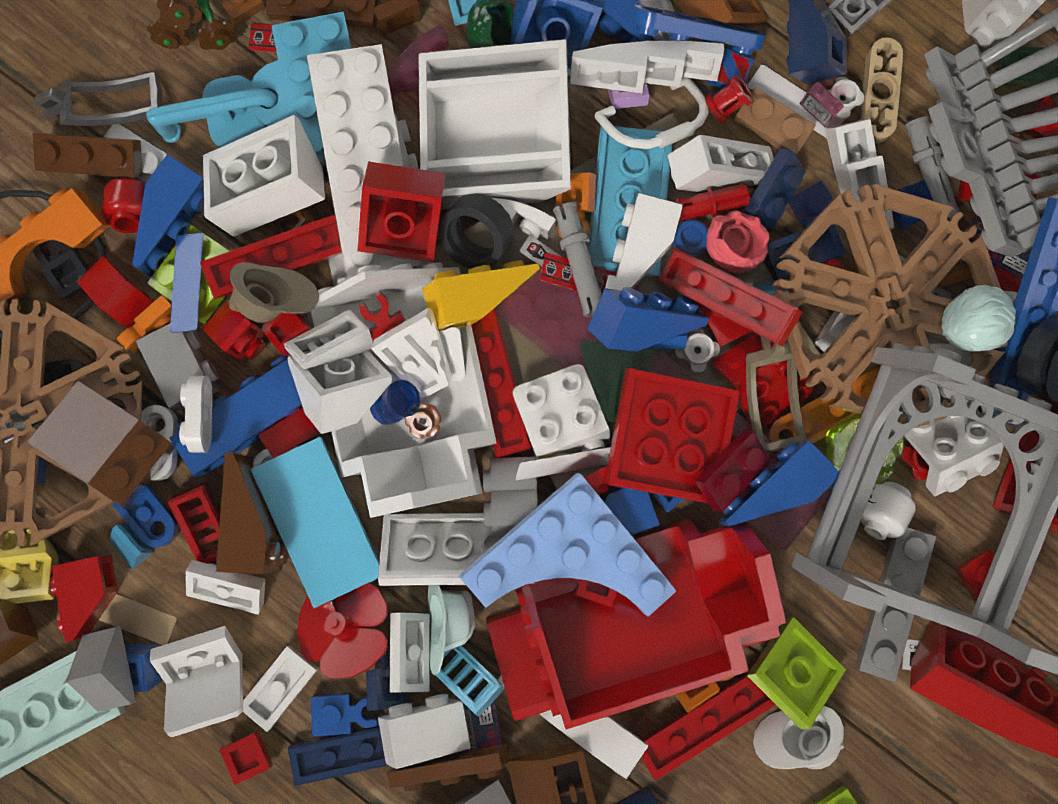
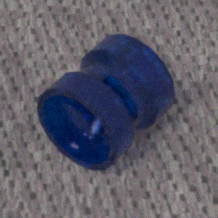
M396 380L386 388L370 407V412L374 419L381 424H395L418 411L421 402L419 391L409 381Z

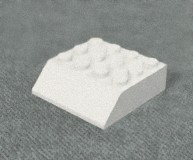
M566 39L419 53L420 169L445 173L441 210L449 209L464 195L480 194L491 198H501L527 204L540 203L571 189Z

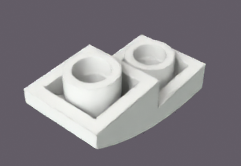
M492 198L500 203L509 213L513 225H515L516 221L521 223L519 228L527 235L533 236L536 239L540 235L548 240L555 230L556 219L545 212L520 202Z

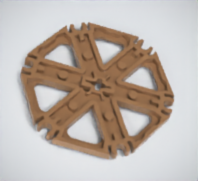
M876 184L870 187L865 185L857 190L860 202L854 199L851 189L838 194L780 256V258H786V260L778 263L777 269L785 270L789 274L790 280L779 279L774 282L773 287L777 291L772 293L774 297L796 308L803 303H808L855 316L823 354H814L809 350L799 320L790 333L788 342L800 379L806 378L811 370L815 373L808 377L805 385L809 388L815 386L821 380L826 385V391L822 394L820 400L824 402L836 396L834 402L829 405L830 407L861 415L868 399L857 396L852 389V384L871 363L876 347L892 349L894 343H898L911 348L917 345L930 349L926 336L949 342L942 335L943 330L941 326L944 310L953 300L930 293L959 260H963L968 264L976 286L988 285L1000 288L982 234L973 237L977 231L975 225L964 232L958 228V221L963 216L961 212L947 218L949 212L955 207ZM885 210L919 218L927 226L926 236L902 264L884 214ZM836 224L845 230L859 274L809 259L808 251L830 225ZM890 300L898 301L899 308L888 310L886 303ZM1007 342L1004 343L1003 345H1001V346L998 347V348L1007 346ZM998 348L985 351H971V361L968 366L976 369L975 374L985 377L1005 352L995 350ZM917 385L912 392L913 404L919 412L925 411L929 405L928 392L922 385ZM940 394V404L944 407L948 406L951 403V399L945 398ZM900 406L899 411H902L903 414L899 416L898 423L904 422L908 416ZM948 416L935 418L934 420H942L947 418ZM929 421L921 423L918 426L929 424Z
M12 299L10 303L11 315L8 316L7 307L9 303L6 300L0 302V330L3 332L0 360V546L4 545L5 534L12 530L17 534V546H25L28 541L26 531L28 529L31 532L29 545H34L115 503L87 484L89 494L84 501L51 518L40 517L35 510L39 456L74 477H78L27 443L39 428L34 426L47 419L77 381L83 383L107 400H121L125 404L126 412L141 421L143 381L127 387V384L137 382L141 376L138 371L128 375L121 373L122 365L132 361L129 354H121L114 361L112 360L117 354L125 352V349L47 302L45 316L42 318L43 307L39 301L34 300L32 312L24 315L20 313V302L17 299ZM52 332H65L96 352V362L43 386L46 340ZM15 412L22 416L30 415L29 419L24 422L26 429L23 431L18 430L16 427L6 428L8 424L13 422L12 414ZM14 437L13 440H10V441H8V442L5 443V440Z

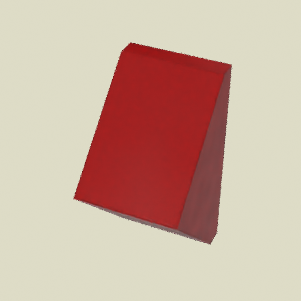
M102 256L77 281L79 286L102 311L126 328L132 327L136 323L134 319L154 302L152 298L105 256Z

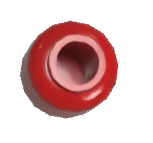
M121 177L113 179L105 185L102 194L101 213L103 219L114 230L122 233H135L138 231L145 184L136 178Z

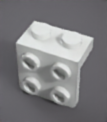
M576 364L514 388L513 396L531 441L536 460L605 448L606 444L610 443L609 427L582 365Z
M976 409V415L979 416L981 413ZM948 416L937 421L931 419L929 424L917 426L904 435L929 465L926 487L934 497L946 491L954 492L960 489L968 480L978 475L986 476L992 473L1000 464V457L1004 447L1002 441L989 428L973 419L961 416Z
M225 626L151 649L150 662L166 683L164 730L168 736L175 737L237 717L242 713V652Z

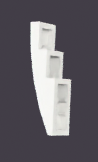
M640 41L609 44L573 51L570 84L642 93L644 83L680 87L682 77L717 81L724 54V44L697 41Z
M500 676L498 681L504 686L502 676ZM551 710L540 713L542 717L625 779H627L648 747L645 741L615 721L612 716L565 730L561 714L553 717Z

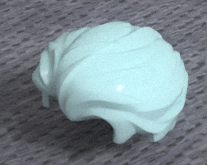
M977 285L965 290L947 305L942 318V335L946 337V340L951 345L963 351H985L998 348L1013 335L1016 309L1011 298L1002 289L988 285Z

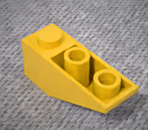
M523 260L503 264L501 266L502 269L491 270L490 265H483L469 269L468 274L457 275L456 270H448L433 275L434 280L424 286L422 291L426 308H430L434 313L438 331L440 332L451 327H468L482 319L540 269L539 263L524 266Z

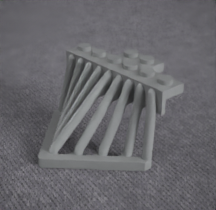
M1058 7L983 53H980L978 46L973 44L955 56L938 46L924 54L929 67L926 69L927 78L936 88L939 96L937 104L929 108L928 111L933 122L930 124L931 134L940 143L944 155L941 157V164L950 177L969 183L973 194L970 197V203L974 212L980 216L984 229L981 234L985 245L993 252L1009 257L1019 255L1033 247L1041 222L1039 214L1044 213L1048 197L1036 200L1032 195L1058 189V174L1033 180L1025 176L1058 169V154L1029 160L1020 157L1058 150V135L1023 141L1010 134L1058 123V107L1016 118H1010L1002 112L1058 93V77L1004 96L996 95L994 89L1057 59L1058 42L993 74H988L986 67L1049 29L1055 27L1058 31ZM1058 194L1049 197L1058 198Z

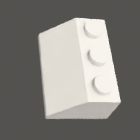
M962 0L965 32L972 37L978 46L988 50L1011 36L1045 0Z
M295 115L203 155L204 216L233 237L325 200L323 168L299 118Z

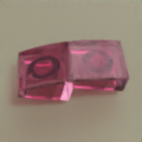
M442 24L415 40L394 62L387 73L393 95L400 92L408 93L419 86V53L450 51L448 35Z

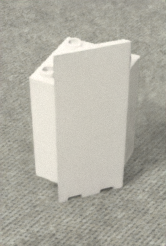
M343 254L329 258L328 261L334 286L318 290L319 302L313 310L307 312L309 325L313 329L347 310H351L368 328H371L376 324L366 320L361 315L359 305L364 302L369 310H379L381 304L376 298V293L379 291L388 299V312L390 315L401 310L408 320L427 309L422 288L434 280L433 275L448 270H456L457 275H460L459 267L443 268L442 263L421 261L422 267L413 269L412 264L396 265L389 270H381L380 265H369L357 269L358 274L356 276L347 277ZM471 325L458 328L461 334L466 376L460 383L451 379L448 386L422 400L400 380L372 349L369 350L392 375V383L357 424L331 432L341 478L359 474L362 476L370 518L483 493L474 449L496 444V438ZM418 402L434 405L441 414L440 430L431 438L427 436L422 439L414 437L409 432V426L405 424L406 412L412 410V406ZM420 418V422L426 424V419Z

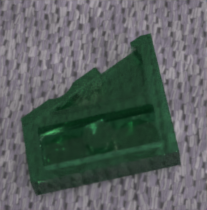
M581 339L579 347L606 422L616 423L625 369L632 368L651 372L654 351L642 349L636 352L608 349L601 342Z

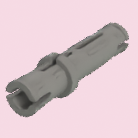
M928 116L908 122L905 128L915 153L912 156L914 164L919 165L930 200L955 207L949 212L947 216L949 218L960 211L957 207L947 173L941 164V155L943 154L941 146H937L931 134Z
M568 202L562 204L563 210H561L560 206L553 209L562 236V240L559 243L561 250L566 251L582 305L584 317H592L602 293L587 245L590 243L589 235L583 232L576 202Z

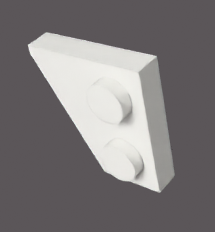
M430 308L425 309L374 339L371 346L374 353L420 400L449 385L452 375L434 313Z

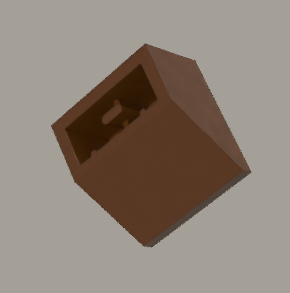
M576 742L511 758L507 763L517 804H596L583 748Z

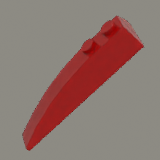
M931 621L911 660L910 689L984 729L1015 743L1058 758V691L1045 682L1047 675L1034 666L1028 669L1013 656L977 636Z

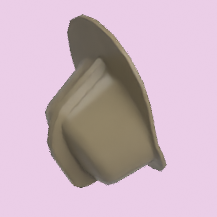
M242 262L235 264L230 271L233 290L229 300V308L240 312L255 322L266 323L274 320L282 313H307L313 310L319 302V293L315 285L306 276L294 270Z

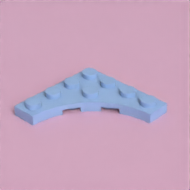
M576 473L459 575L485 608L514 589L529 583L554 578L583 579L607 586L627 597L646 616H650L676 592L675 588L580 473Z

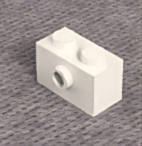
M440 694L426 698V705L412 708L411 703L388 708L389 714L378 717L386 764L398 769L470 749L462 701L451 699L448 697V694Z

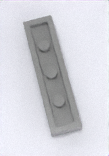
M907 527L904 534L900 537L892 538L879 582L920 596L936 536ZM886 604L883 605L880 613L871 610L855 669L896 682L914 614Z

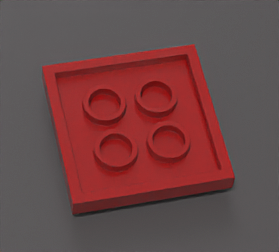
M632 368L625 369L604 484L708 503L695 480L730 444L740 391Z

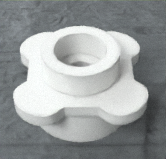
M839 77L835 80L834 86L830 90H826L821 94L820 99L823 105L830 106L835 111V116L838 119L843 120L850 116V111L855 106H860L864 102V94L855 82L846 77ZM843 95L845 101H841L839 96Z
M700 328L689 332L686 348L675 349L676 356L680 359H685L691 365V370L697 373L703 372L706 369V363L711 357H716L720 353L719 344L713 342ZM695 347H699L701 349V352L699 354L694 352Z

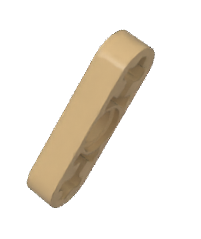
M892 38L877 40L868 51L865 60L862 91L864 102L861 104L860 120L871 119L872 123L878 115V110L884 109L879 119L880 125L885 126L883 130L877 132L876 126L872 125L875 144L886 141L897 127L903 49L900 43ZM881 50L886 51V57L891 58L885 65L884 72H879L883 65V58L878 55ZM873 84H885L890 90V97L887 99L877 98L872 91Z

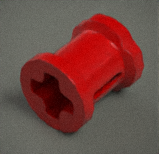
M738 75L733 76L730 80L731 83L716 94L709 93L705 96L710 112L720 123H725L728 120V115L744 104L749 106L754 103L751 91Z

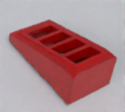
M205 481L171 496L167 502L196 561L211 564L217 561L218 547L204 552L202 546L219 538L220 511ZM200 498L202 504L186 510L185 503ZM205 511L207 512L208 518L192 524L190 518ZM213 525L214 532L200 538L197 537L196 532Z

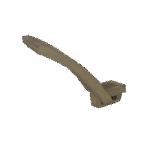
M761 336L762 350L746 354V385L752 431L765 452L769 453L781 451L792 441L796 444L806 441V435L799 404L797 367L788 344V339L783 347L774 343V346L771 348L770 340ZM787 360L788 394L796 436L765 444L757 401L756 367Z

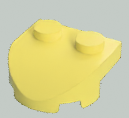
M30 529L26 530L28 541L25 546H17V534L13 530L5 534L4 545L0 546V599L15 604L51 600L55 597L51 590L50 579L53 575L52 566L58 565L57 552L47 538L34 545H29L31 540Z

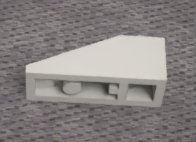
M698 135L667 155L671 167V176L675 182L676 189L693 192H706L707 188H711L714 191L740 184H745L746 186L759 185L774 160L770 146Z

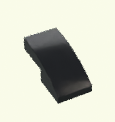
M49 240L32 250L42 265L40 267L41 271L61 300L81 289L77 281L89 268L78 248H72L56 240Z

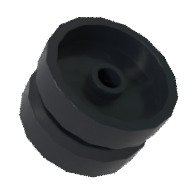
M1053 316L1043 320L1031 332L1024 343L1018 358L1016 376L1019 387L1026 394L1041 400H1051L1056 406H1058V316Z

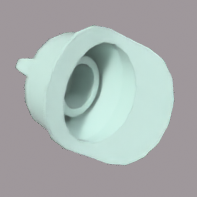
M429 585V662L432 674L437 675L442 666L444 652L465 644L471 637L475 628V615L472 597L469 592L441 590L439 585Z

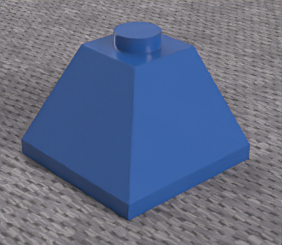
M517 0L509 45L566 39L568 75L571 76L573 51L587 49L603 8L591 0Z

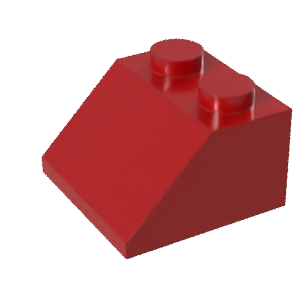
M368 161L362 185L357 251L433 262L445 173Z

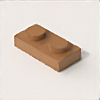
M755 87L751 92L754 103L749 106L744 104L733 121L775 148L791 150L796 156L816 125Z

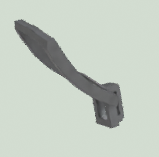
M150 72L135 77L104 82L63 81L58 86V89H48L35 96L34 106L43 111L42 116L48 119L60 114V124L114 125L147 119L146 112L149 109L163 106L160 74ZM150 85L151 106L107 115H72L71 92H111Z

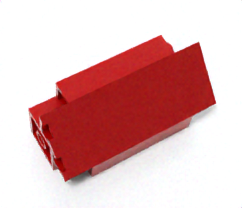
M686 519L633 536L634 540L676 590L650 616L643 614L632 601L619 592L616 593L612 607L573 595L577 585L575 583L559 585L551 579H547L515 589L520 607L486 618L514 721L551 710L553 717L561 714L565 730L747 672L748 667L743 648L780 637L778 625L786 623L770 552L746 521L700 534L692 520Z

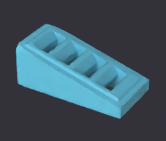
M460 645L453 648L457 652L456 656L443 670L440 669L436 676L475 715L480 717L505 687ZM451 649L444 652V657L451 651ZM464 659L468 663L452 680L448 675ZM475 669L478 674L462 690L458 685ZM485 679L488 682L487 686L473 700L469 695Z

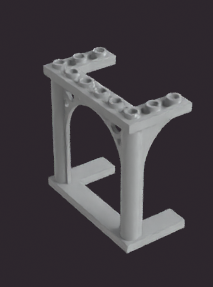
M894 343L892 349L876 347L871 362L881 365L808 555L797 552L791 567L842 600L879 613L883 605L886 604L977 636L1025 664L1058 675V656L1009 630L1058 508V414L1050 411L1052 405L1031 397H1028L1027 401L1018 399L1019 391L999 384H995L994 388L984 385L986 378L975 374L976 369L961 364L962 356L942 348H936L933 351L917 345L911 348L898 343ZM917 385H922L927 390L929 396V405L923 412H919L912 401V392ZM940 394L945 398L951 399V403L948 406L944 407L940 404ZM900 406L908 415L907 419L902 423L897 422L899 416L903 414L902 411H899ZM978 406H981L982 413L977 416L976 409ZM939 417H967L989 428L1006 447L1015 471L1016 495L1014 507L972 614L842 568L880 469L890 450L911 429L921 423ZM1006 422L1019 424L1011 433L1005 428ZM1029 431H1037L1039 433L1038 444L1033 449L1022 452L1019 449V441L1022 436ZM1027 461H1035V463H1031V471L1028 473L1026 470Z

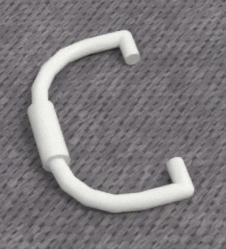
M682 77L680 87L685 86L699 104V114L692 122L687 121L661 132L655 138L634 139L622 134L607 119V117L616 113L613 106L597 111L595 119L618 143L640 149L658 146L664 148L692 136L694 131L701 127L706 120L708 106L705 96L690 78ZM670 86V88H671L672 90H675V89H677V88H680V87H672V86Z

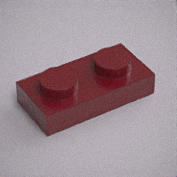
M743 430L695 480V483L712 510L724 512L771 460L755 433Z

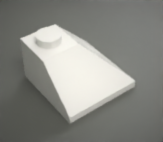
M369 350L308 369H303L291 355L288 356V364L304 412L321 434L357 424L392 383V375Z

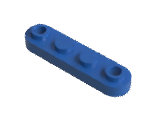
M635 5L631 17V22L637 24L636 31L646 35L657 36L658 31L669 32L668 37L677 41H690L691 37L701 39V42L732 45V50L746 55H752L753 50H761L766 34L752 28L644 5Z
M147 483L127 510L116 503L112 504L139 540L146 546H167L177 537L179 525L175 516L149 483ZM159 521L165 525V531L162 535H158L155 531V526Z

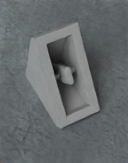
M121 626L82 635L66 682L98 712L136 703Z

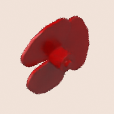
M370 582L335 598L338 612L332 600L313 608L308 596L301 608L298 617L297 637L302 655L310 662L320 661L321 672L328 678H353L372 668L387 650L388 640L383 632L376 629L360 628L380 625L384 622L388 613V605L380 589Z

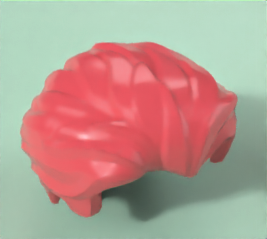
M735 210L725 216L717 215L712 219L706 235V247L710 257L717 265L728 272L741 274L751 272L762 264L768 253L769 233L761 224L759 217Z

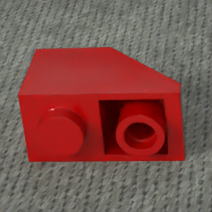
M228 301L222 305L202 328L223 351L244 363L248 359L256 358L266 346L264 341L267 339V336L260 327L240 312L231 310Z
M112 555L95 556L52 566L53 575L50 579V586L58 600L60 612L57 615V626L60 633L64 635L65 642L82 638V635L90 634L117 594L118 588Z

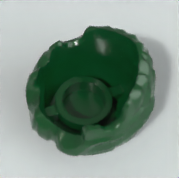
M477 0L472 5L468 13L466 36L470 48L510 44L514 12L513 5L509 1Z

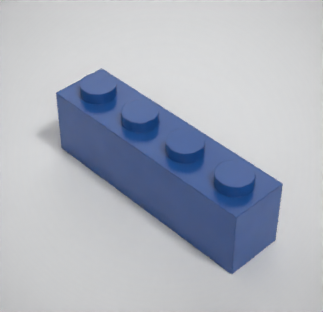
M283 355L271 364L273 369L261 377L257 374L246 379L240 384L241 390L231 397L225 395L212 402V439L208 452L190 453L187 446L182 445L180 442L179 431L181 423L176 427L178 432L170 436L169 439L193 476L205 477L224 464L225 452L241 453L260 440L259 434L303 408L287 356Z

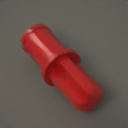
M740 184L714 191L711 188H707L706 193L674 199L675 203L683 205L679 223L710 214L713 218L717 216L718 212L747 206L750 204V193L747 186Z

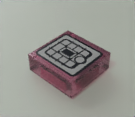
M818 82L808 90L800 102V105L825 128L844 107L836 97Z

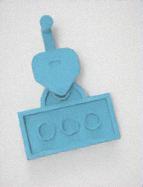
M344 12L271 25L278 60L263 66L254 75L252 82L240 75L215 79L204 88L203 98L153 107L146 112L148 121L166 142L174 143L181 136V127L178 123L207 118L210 137L215 145L220 148L295 115L299 118L321 166L326 165L307 55L352 49Z

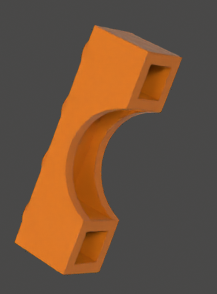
M74 188L59 190L49 198L48 201L51 205L41 213L34 211L23 218L19 223L22 228L12 236L6 234L0 237V302L6 300L9 303L7 309L10 307L12 299L19 300L27 294L23 279V269L28 255L35 247L46 241L56 240L72 248H85L111 227L103 219L100 209L84 190Z

